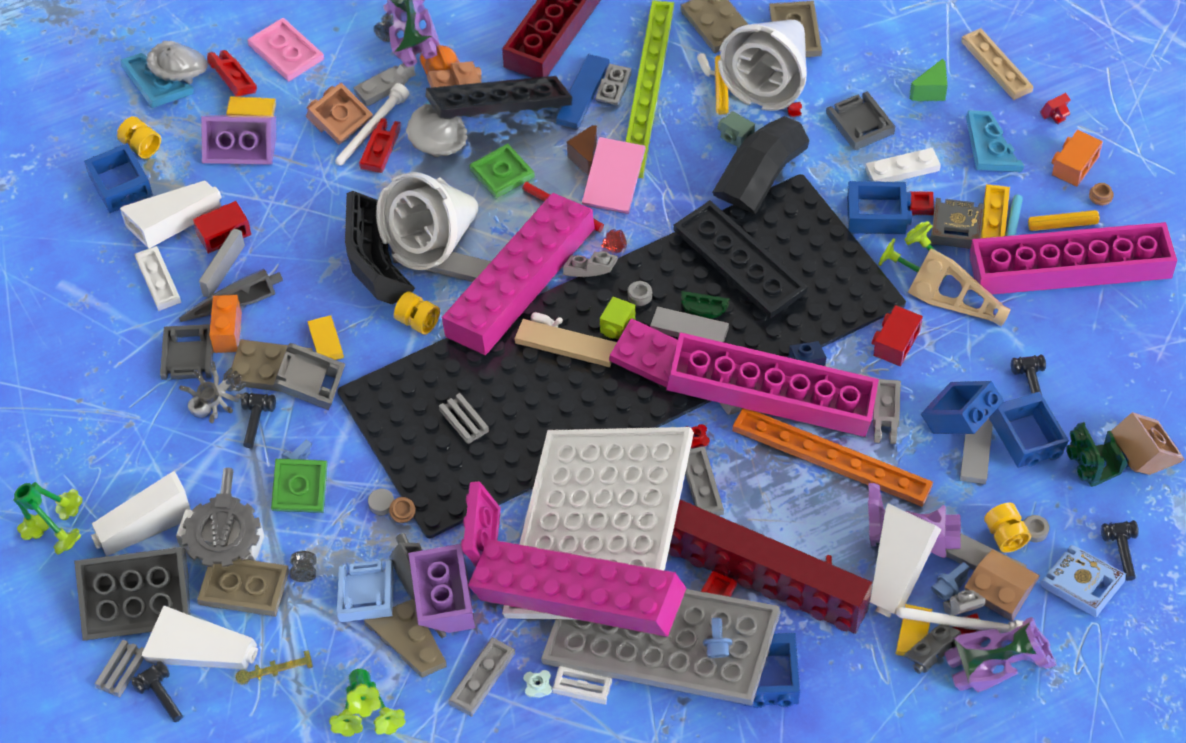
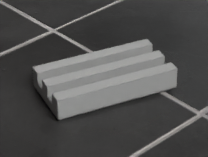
M460 393L456 395V399L450 398L447 400V404L444 405L442 403L439 405L440 412L467 444L489 432L486 423ZM458 405H460L463 408V410L469 415V417L474 421V423L479 427L480 430H478L475 427V425L470 421V419L465 415V413L460 409ZM453 409L462 422L473 433L472 435H469L449 410Z
M122 640L95 682L96 688L121 697L144 660L141 656L144 648H138L137 645L133 643L130 645L126 640ZM133 654H136L135 658L131 662L130 666L126 670L125 674L121 678L116 688H113L119 676H121L124 670L126 669V665L128 664Z

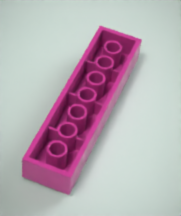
M552 193L442 316L445 337L486 355L568 261L569 257L575 253L594 231L593 209Z
M1166 222L972 239L969 256L974 279L991 294L1172 279L1177 264V257Z
M680 332L666 390L866 437L872 421L879 379Z
M491 539L487 540L468 584L481 601L665 637L669 635L686 591L685 585L675 572Z

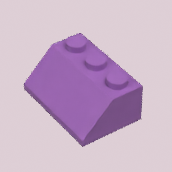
M201 116L202 163L272 164L276 144V116Z
M461 544L409 553L418 624L447 633L474 629L475 621L470 588L468 586L467 568Z

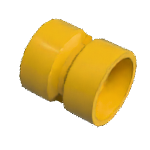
M135 116L124 120L117 131V139L123 144L128 143L131 150L144 159L154 155L161 145V135Z
M406 292L398 300L393 315L395 320L406 326L411 325V328L415 331L427 335L438 322L440 308L429 301H423L420 296L412 292Z
M1013 503L1000 504L987 512L984 517L990 532L994 534V539L999 549L1004 553L1022 548L1031 539V534L1025 523L1021 521L1022 517Z

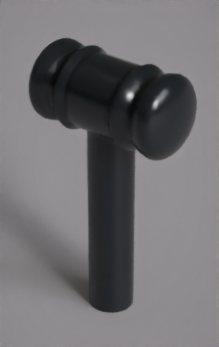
M1040 354L1038 356L1019 357L1018 359L1012 358L1010 363L1012 373L1014 375L1026 373L1031 394L1036 392L1042 394L1036 373L1038 371H1045V357Z
M243 393L241 407L244 410L248 408L251 410L243 443L244 447L253 448L261 412L267 410L273 412L275 410L276 397L273 394Z
M1132 520L1131 522L1103 523L1101 526L1103 540L1106 542L1110 539L1117 541L1123 572L1126 573L1125 580H1134L1136 575L1127 539L1131 537L1136 539L1138 537L1139 528L1137 522Z
M158 661L156 665H152L144 672L139 673L137 677H132V685L138 693L143 694L145 690L150 688L153 690L173 722H178L183 718V715L160 682L170 676L167 666L162 661Z

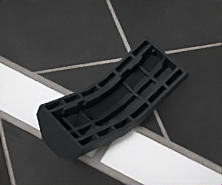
M783 116L748 136L732 157L712 192L713 196L752 214H756L780 171L789 161L807 150L810 140L802 124Z
M355 191L348 192L346 194L345 246L352 273L377 300L389 304L397 303L403 294L413 292L415 287L392 264L388 252V243L384 244L381 239L376 216L378 200Z

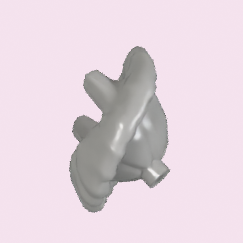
M165 40L157 44L148 53L146 59L148 68L157 77L165 81L183 80L189 85L193 81L192 78L204 73L208 68V61L201 53L173 41Z
M431 104L422 105V107L415 110L406 128L408 139L412 142L413 146L434 157L447 156L460 151L465 146L467 140V129L460 117L452 119L440 118Z

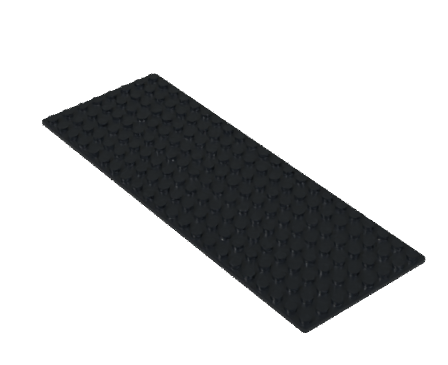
M799 174L771 187L756 214H752L735 205L722 210L808 287L807 293L771 319L676 232H673L619 257L612 270L608 273L590 277H576L537 295L486 355L449 338H445L339 387L338 395L400 496L406 497L414 503V519L425 537L433 538L464 523V517L467 514L466 496L469 494L471 482L480 481L498 505L533 489L548 430L658 428L711 402L710 400L668 391L666 387L613 362L610 367L516 344L515 336L522 320L532 321V313L537 312L547 315L554 321L561 317L563 321L558 325V328L618 342V339L609 338L600 333V317L612 297L631 303L628 300V287L636 281H644L652 288V299L646 305H635L636 321L650 327L657 307L687 313L681 304V291L728 298L730 302L727 310L719 317L713 318V320L729 323L724 343L787 357L789 356L790 345L819 341L821 347H824L885 317L886 313L891 314L895 305L904 308L906 300L807 178ZM459 393L489 428V432L469 444L465 442L439 410L440 404H447V400L450 398L456 399V395ZM458 405L460 409L465 413V415L470 419V421L475 425V427L478 430H480L479 427L474 423V421L469 417V415L463 410V408L460 405ZM453 409L449 410L469 435H472L473 433L462 422Z

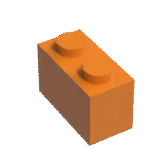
M1077 129L1072 137H1067L1063 150L1061 152L1057 151L1051 162L1054 165L1052 175L1077 187L1099 158L1103 141Z
M238 295L213 296L209 336L214 353L237 351L240 342L242 317Z

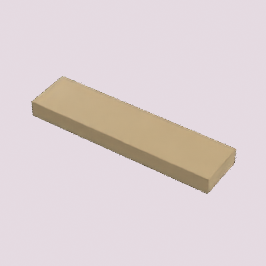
M981 28L962 36L961 42L1013 100L1033 91V85Z
M526 319L522 320L515 336L516 344L610 367L612 363L609 361V356L617 342Z

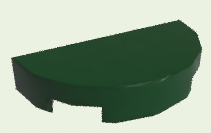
M681 291V304L684 310L691 315L713 319L723 314L729 306L730 299Z

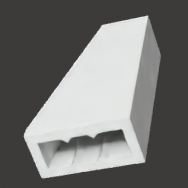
M204 180L123 206L120 210L125 226L144 245L151 248L194 225L193 219L220 208L221 194L215 186L212 187Z
M176 472L169 473L93 522L92 526L95 533L91 537L96 548H102L105 555L109 556L179 525L185 510L191 509L185 490Z
M887 504L870 598V603L877 605L875 611L889 618L892 613L896 615V610L899 607H905L941 531L936 525L891 504Z
M163 606L141 656L152 664L162 661L165 665L247 670L249 663L254 662L258 648H256L257 644L251 637Z

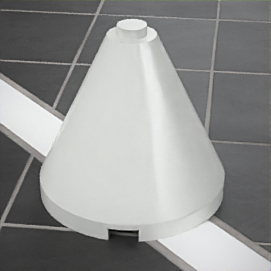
M783 20L744 25L732 31L720 46L721 59L718 61V67L721 77L729 90L747 105L753 102L763 106L761 110H780L791 105L802 93L806 84L807 73L805 30L800 22L796 20Z
M410 172L391 179L390 185L381 191L377 203V226L383 243L390 245L395 253L392 257L407 268L426 270L442 264L450 256L477 215V201L474 197L423 173Z

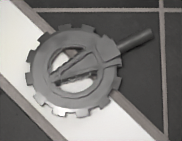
M232 468L223 469L220 494H216V497L209 499V503L205 505L200 503L192 509L194 513L190 518L186 517L182 526L186 529L185 534L181 535L183 546L188 545L190 549L187 551V554L193 560L197 558L202 560V565L213 567V564H222V567L233 565V561L239 558L244 560L251 554L249 550L252 545L257 546L260 535H257V529L261 528L259 517L254 518L253 516L255 510L248 503L244 506L240 503V499L233 497L231 494L234 471ZM210 520L214 547L205 543L202 538L204 526ZM236 520L240 525L239 536L232 544L226 546L229 534Z

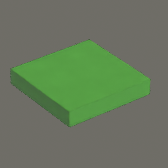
M509 144L469 164L470 171L496 199L535 177L534 171Z
M275 459L271 510L324 513L328 462L326 460Z

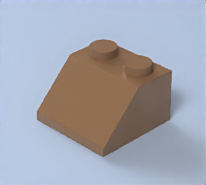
M1132 412L1111 430L1120 451L1128 458L1127 464L1136 473L1140 472L1151 475L1185 460L1156 419Z
M992 549L978 564L964 588L965 591L973 590L983 596L986 602L985 607L1013 622L1040 575Z

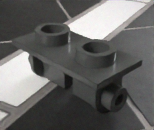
M939 624L906 652L904 656L915 662L913 668L918 674L926 673L929 668L938 662L936 655L942 658L945 656L944 652L956 646L954 638L959 636L961 631L948 625Z

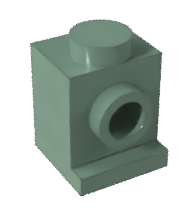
M732 111L726 118L723 117L720 120L717 129L721 131V138L727 143L737 146L738 149L744 140L755 132V123Z

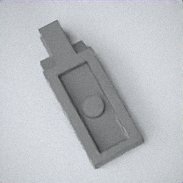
M403 63L399 67L393 66V68L391 67L354 86V93L366 106H369L388 96L390 89L396 83L405 86V83L409 81L408 79L416 75L415 66L406 67Z

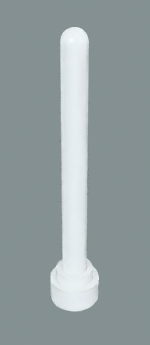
M396 83L390 89L389 99L335 159V163L338 166H342L374 128H376L381 118H384L396 104L404 103L410 96L408 89L404 85Z
M899 607L896 610V615L899 618L979 631L997 629L1000 634L1010 632L1021 626L1024 622L1014 620L1004 624Z

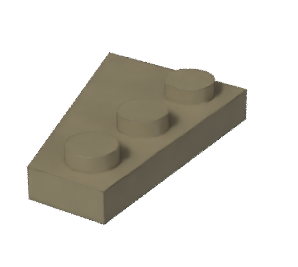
M413 599L394 606L393 615L390 617L364 620L365 626L380 636L381 640L387 646L393 648L400 655V658L422 678L447 667L446 661L429 628L418 624L416 604Z

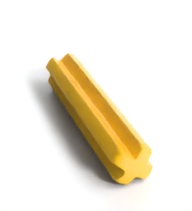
M717 55L715 57L716 113L718 115H726L729 109L728 87L724 83L718 67L721 55Z
M1097 210L1033 216L1028 218V228L1030 231L1095 225L1099 223L1100 217Z

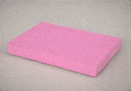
M284 18L247 39L248 45L288 82L324 60V54Z
M599 137L582 204L629 214L645 153V146Z

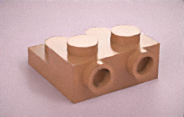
M473 61L451 63L450 70L428 71L427 75L430 87L482 83L480 67H475Z
M342 82L336 87H329L320 100L314 99L307 106L308 111L306 114V118L321 133L326 131L339 145L366 124L373 116Z

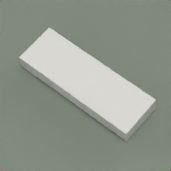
M155 246L135 253V259L158 311L181 303L180 296L158 247Z

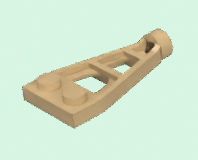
M934 249L929 250L908 291L909 294L930 305L990 320L1001 327L1011 311L954 260ZM946 275H952L960 282L962 290L958 297L951 298L939 293V287ZM968 290H973L983 298L984 302L980 308L971 307L963 302ZM997 308L998 312L996 315H994L993 311Z

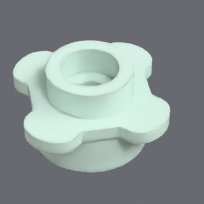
M542 670L540 673L527 672L524 675V681L527 682L526 695L535 698L549 695L552 692V686L549 685L551 674L547 670Z

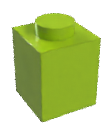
M612 297L600 317V333L609 338L619 340L631 318L636 320L635 304Z

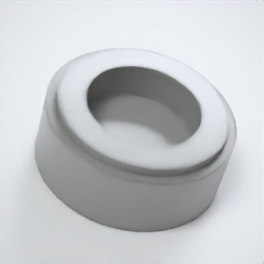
M636 281L628 287V300L632 304L643 306L651 301L652 288L648 283Z
M387 489L374 490L368 497L371 512L376 515L388 514L390 504L394 500L393 494Z
M1031 515L1024 520L1031 534V542H1041L1046 539L1049 532V523L1045 518Z

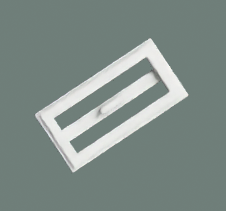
M559 666L552 690L554 694L606 705L612 678ZM564 675V676L574 677V678L583 679V680H587V681H592V682L601 683V684H604V687H603V686H599V685L590 684V683H588V682H586V681H582V680H577V681H576V680H571V679H567V678H562V676Z

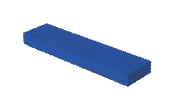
M591 54L587 55L569 91L572 96V105L563 106L556 117V124L574 129L579 128L608 69L610 59Z

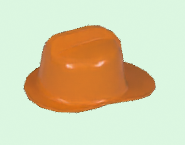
M437 45V56L425 59L421 53L420 62L426 75H428V71L450 70L451 63L459 62L455 52L447 46Z

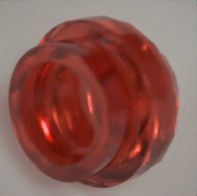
M621 229L610 230L606 234V238L603 239L601 246L615 253L622 252V249L627 248V241Z

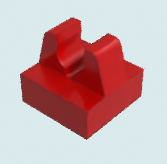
M1067 93L1059 95L1047 101L1040 113L1044 119L1051 117L1059 124L1066 120L1065 117L1070 115L1067 105L1071 99Z

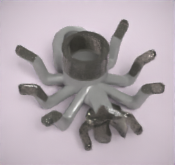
M214 361L210 363L214 383L206 382L201 374L194 370L193 374L201 383L197 392L189 387L179 386L181 391L188 392L194 396L188 402V409L194 417H207L212 410L213 414L210 415L209 419L210 424L214 423V420L218 418L217 406L219 404L226 412H233V409L227 406L221 397L238 402L239 399H243L245 396L244 394L232 396L226 393V391L231 392L235 390L239 392L246 386L245 382L240 385L242 377L240 374L235 377L238 372H232V368H229L224 374L222 383L218 385L219 376Z

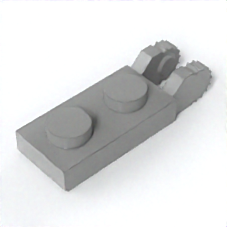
M879 379L873 410L875 443H880L882 439L881 426L891 427L889 433L890 444H896L897 427H899L901 381Z

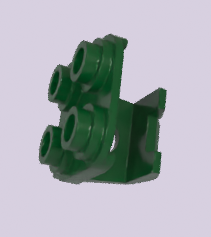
M1081 422L1074 427V430L1070 431L1071 442L1066 446V451L1069 459L1076 460L1079 464L1077 466V474L1080 480L1087 481L1093 487L1120 475L1126 468L1127 461L1116 444L1111 430L1107 431L1104 444L1096 446L1085 426V422Z

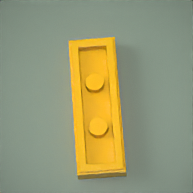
M986 184L980 238L1005 236L1010 187Z

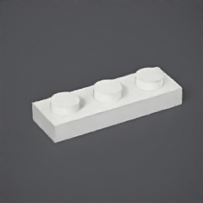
M933 148L866 163L865 170L870 181L895 182L940 171L941 164Z

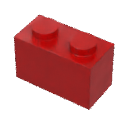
M237 201L223 205L216 210L193 219L196 235L208 254L220 249L234 228L242 231L243 238L251 235L248 219Z
M895 305L891 314L886 313L882 322V330L876 331L872 339V345H874L873 356L901 367L921 331L923 316Z

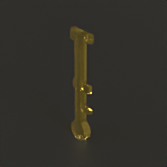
M309 650L304 651V658L277 665L275 660L270 661V666L262 669L257 664L255 665V670L250 672L240 670L235 675L236 681L240 685H245L250 679L258 678V680H261V676L272 674L273 677L278 676L279 671L307 664V668H312Z

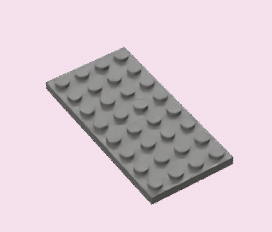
M686 589L668 637L578 619H555L541 660L545 665L563 666L585 673L752 705L781 612L780 606ZM719 617L722 619L723 638L731 639L732 645H729L728 657L708 658L707 647L703 646V641L712 639V618Z

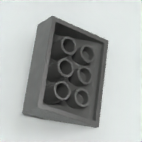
M177 547L74 561L83 641L152 632L163 606L190 615L186 548Z

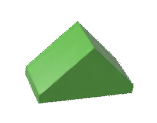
M941 59L911 83L909 99L912 101L946 100L948 84L945 60Z

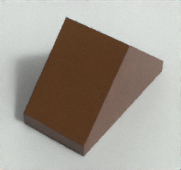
M597 125L588 127L567 141V157L588 176L597 147Z

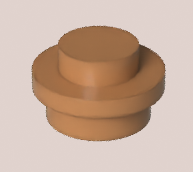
M1097 183L1090 189L1089 198L1097 205H1107L1113 200L1112 188L1106 183Z
M406 497L396 498L390 504L389 514L394 521L407 523L415 515V505Z

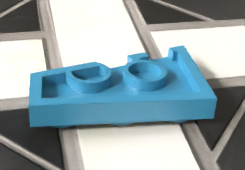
M143 53L121 59V67L152 108L194 94L193 87L188 83L184 85L180 81H165L153 74L147 66V56Z
M968 110L966 121L976 170L1022 172L1024 164L1021 160H1017L1014 155V148L1005 141L1002 136L1003 131L991 111Z

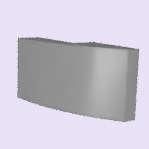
M609 64L605 78L601 80L595 98L596 101L618 105L628 85L632 73L631 68Z
M594 251L590 259L581 255H571L564 265L563 275L590 277L608 273L617 262L618 256L604 251Z
M966 590L943 602L945 613L957 615L981 608L986 602L985 598L977 592Z

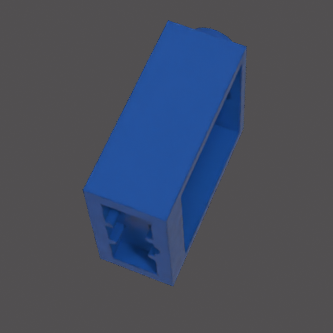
M128 143L84 160L88 175L109 214L123 206L153 196L150 182ZM129 162L137 178L107 190L99 174Z
M848 181L847 214L848 230L851 234H906L907 225L912 224V210H907V206L911 205V192H907L906 182ZM859 199L899 200L900 214H859Z
M992 381L950 382L921 413V416L933 434H975L1004 400Z
M1040 392L1003 402L989 417L1017 468L1026 465L1031 467L1049 458L1050 460L1057 459L1063 455L1069 442ZM1032 415L1048 444L1026 450L1010 422Z
M774 633L767 656H789L791 686H758L753 704H744V706L761 708L766 705L790 707L793 704H799L800 685L796 634Z

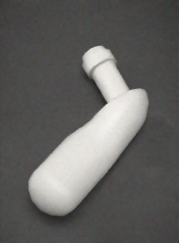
M700 53L697 56V60L701 69L707 77L709 75L715 76V71L710 70L706 55Z
M537 312L531 315L533 322L557 328L563 321L561 317L554 321L549 316Z

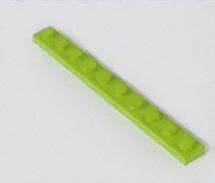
M652 0L625 141L645 146V153L638 176L641 179L644 178L674 13V2Z

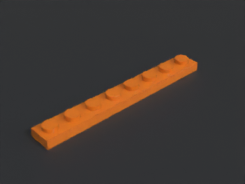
M742 408L733 424V432L868 486L869 483H875L880 485L881 491L923 507L933 486V481L753 410Z

